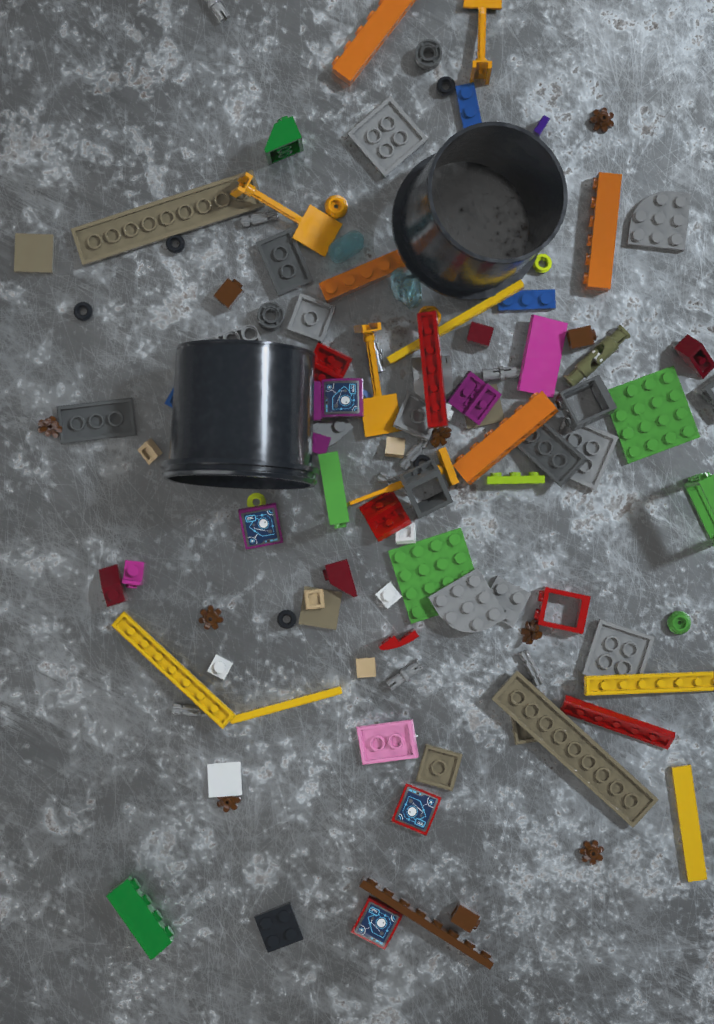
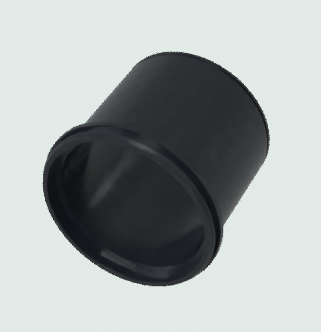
M482 122L460 130L450 137L437 153L417 164L405 177L397 191L392 209V233L397 251L403 263L423 285L441 295L459 300H482L495 296L496 293L521 280L534 264L538 253L558 233L564 221L568 202L564 172L552 150L539 137L522 127L505 122ZM473 162L490 167L508 179L520 194L528 215L529 235L523 255L510 259L488 258L467 250L455 241L440 222L434 207L432 197L434 170L449 163Z
M210 339L179 344L176 348L169 459L160 462V468L164 470L162 472L164 479L181 484L234 489L294 490L315 487L317 483L315 477L320 475V470L312 467L315 353L294 345L257 340Z

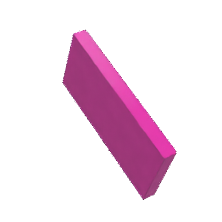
M531 315L517 385L518 391L531 394L543 391L548 398H554L568 323Z

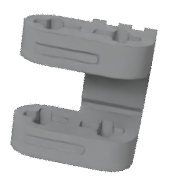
M450 355L441 356L445 396L453 390ZM421 357L411 358L414 392L425 400Z

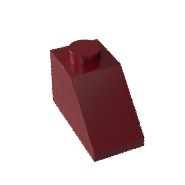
M687 334L674 347L680 358L700 378L704 379L714 368V361L703 344Z
M347 559L325 565L326 569L322 570L325 581L329 580L331 585L353 597L358 596Z
M118 564L99 569L101 588L107 607L128 601L125 586L121 583L122 577Z

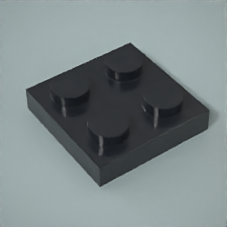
M291 902L254 916L268 953L304 939Z

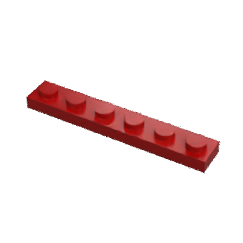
M437 311L417 313L427 425L429 429L447 427L448 419Z
M566 695L560 706V710L566 715L667 750L675 739V732Z

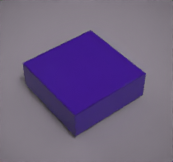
M545 115L542 116L533 134L540 137L550 118Z

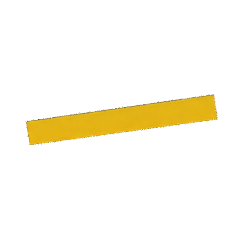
M522 280L515 282L496 293L495 296L484 300L439 326V337L523 290L524 284ZM419 339L387 357L389 363L393 365L419 350Z
M123 611L111 626L219 727L224 729L236 716L226 704L129 614Z
M714 671L584 676L585 696L714 691Z

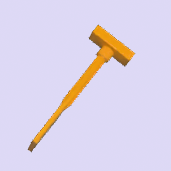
M463 0V8L478 9L477 58L472 62L470 83H473L474 79H485V84L489 85L492 61H487L485 58L486 10H501L502 0Z
M246 172L238 178V187L233 189L230 195L235 198L243 193L249 197L252 196L297 223L298 227L292 239L319 255L326 256L342 223L311 204L308 206L303 217L251 185L250 182L253 178L251 174Z
M381 322L368 323V325H354V333H362L363 341L366 344L373 397L363 399L364 417H362L364 436L370 437L402 431L393 427L399 412L397 393L382 395L374 347V332L382 330Z
M446 447L436 450L435 452L440 463L437 466L441 474H444L448 486L459 483ZM398 481L384 489L349 501L346 504L349 507L383 493L393 492L404 487L401 481Z

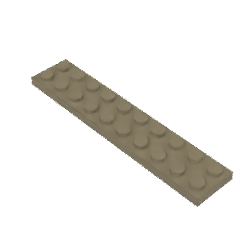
M253 169L246 171L253 176L250 184L259 191ZM243 172L71 228V232L83 266L166 240L173 235H181L264 208L265 206L259 200L252 196L249 197L244 193L237 198L230 195L231 191L238 187V178L246 173Z
M518 670L491 697L497 705L632 828L659 800Z

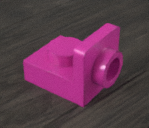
M125 560L124 575L121 583L126 584V588L137 589L138 585H143L145 562Z

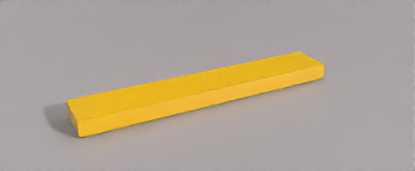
M341 685L236 713L230 724L342 694Z
M691 765L671 767L687 881L707 880Z

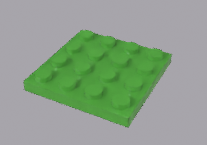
M674 365L608 389L617 406L614 413L609 416L617 437H619L618 440L627 464L700 437Z
M461 528L388 551L411 624L438 616L439 614L428 597L474 570Z

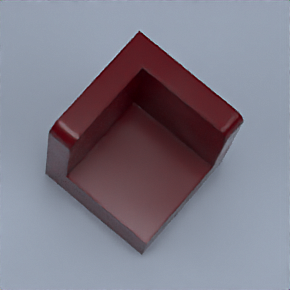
M471 322L466 342L488 348L494 328Z

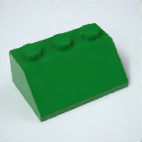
M288 116L281 117L274 124L264 149L268 165L304 151L302 137L293 116L289 118Z

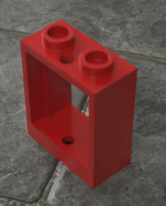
M543 586V590H539L538 601H540L539 609H535L534 620L537 621V625L583 634L591 596ZM549 593L580 599L574 627L544 621Z

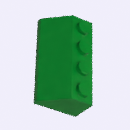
M129 875L112 887L106 897L149 959L152 960L172 943L174 932L169 925L166 926L162 921L163 916L159 910H154L150 897L146 893L143 894L140 890L141 885L138 880Z

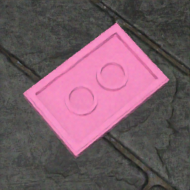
M413 719L356 727L362 765L419 757Z

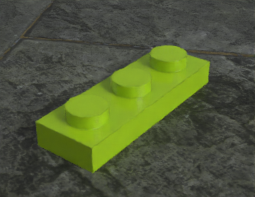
M497 472L490 473V476L486 477V485L545 483V475H540V472H528V476H521V472H509V476H502V473Z

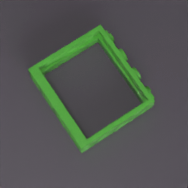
M338 451L318 454L329 523L331 526L334 525L335 529L347 527L346 523H350Z
M704 472L687 478L689 482L685 483L684 486L714 546V473Z

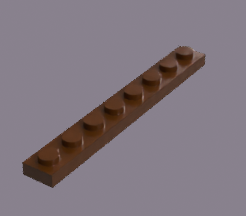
M362 877L359 887L489 970L491 969L494 961L488 951L484 949L482 951L478 950L469 939L464 941L455 930L451 928L449 930L442 927V922L435 918L431 920L426 916L427 913L420 908L414 909L406 899L402 897L398 899L389 888L385 887L383 889L378 886V882L375 879Z

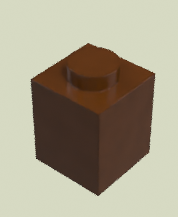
M227 278L214 294V298L231 310L244 293L241 289L243 285L236 279L231 281Z
M591 325L566 331L570 351L590 347L595 344L596 333L594 329H591Z
M460 901L449 916L452 923L471 933L472 929L476 930L481 921L479 919V912Z

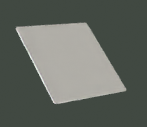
M241 762L207 764L209 798L242 795Z

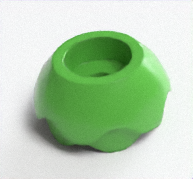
M674 611L668 617L667 625L672 633L682 635L690 629L691 619L686 612Z

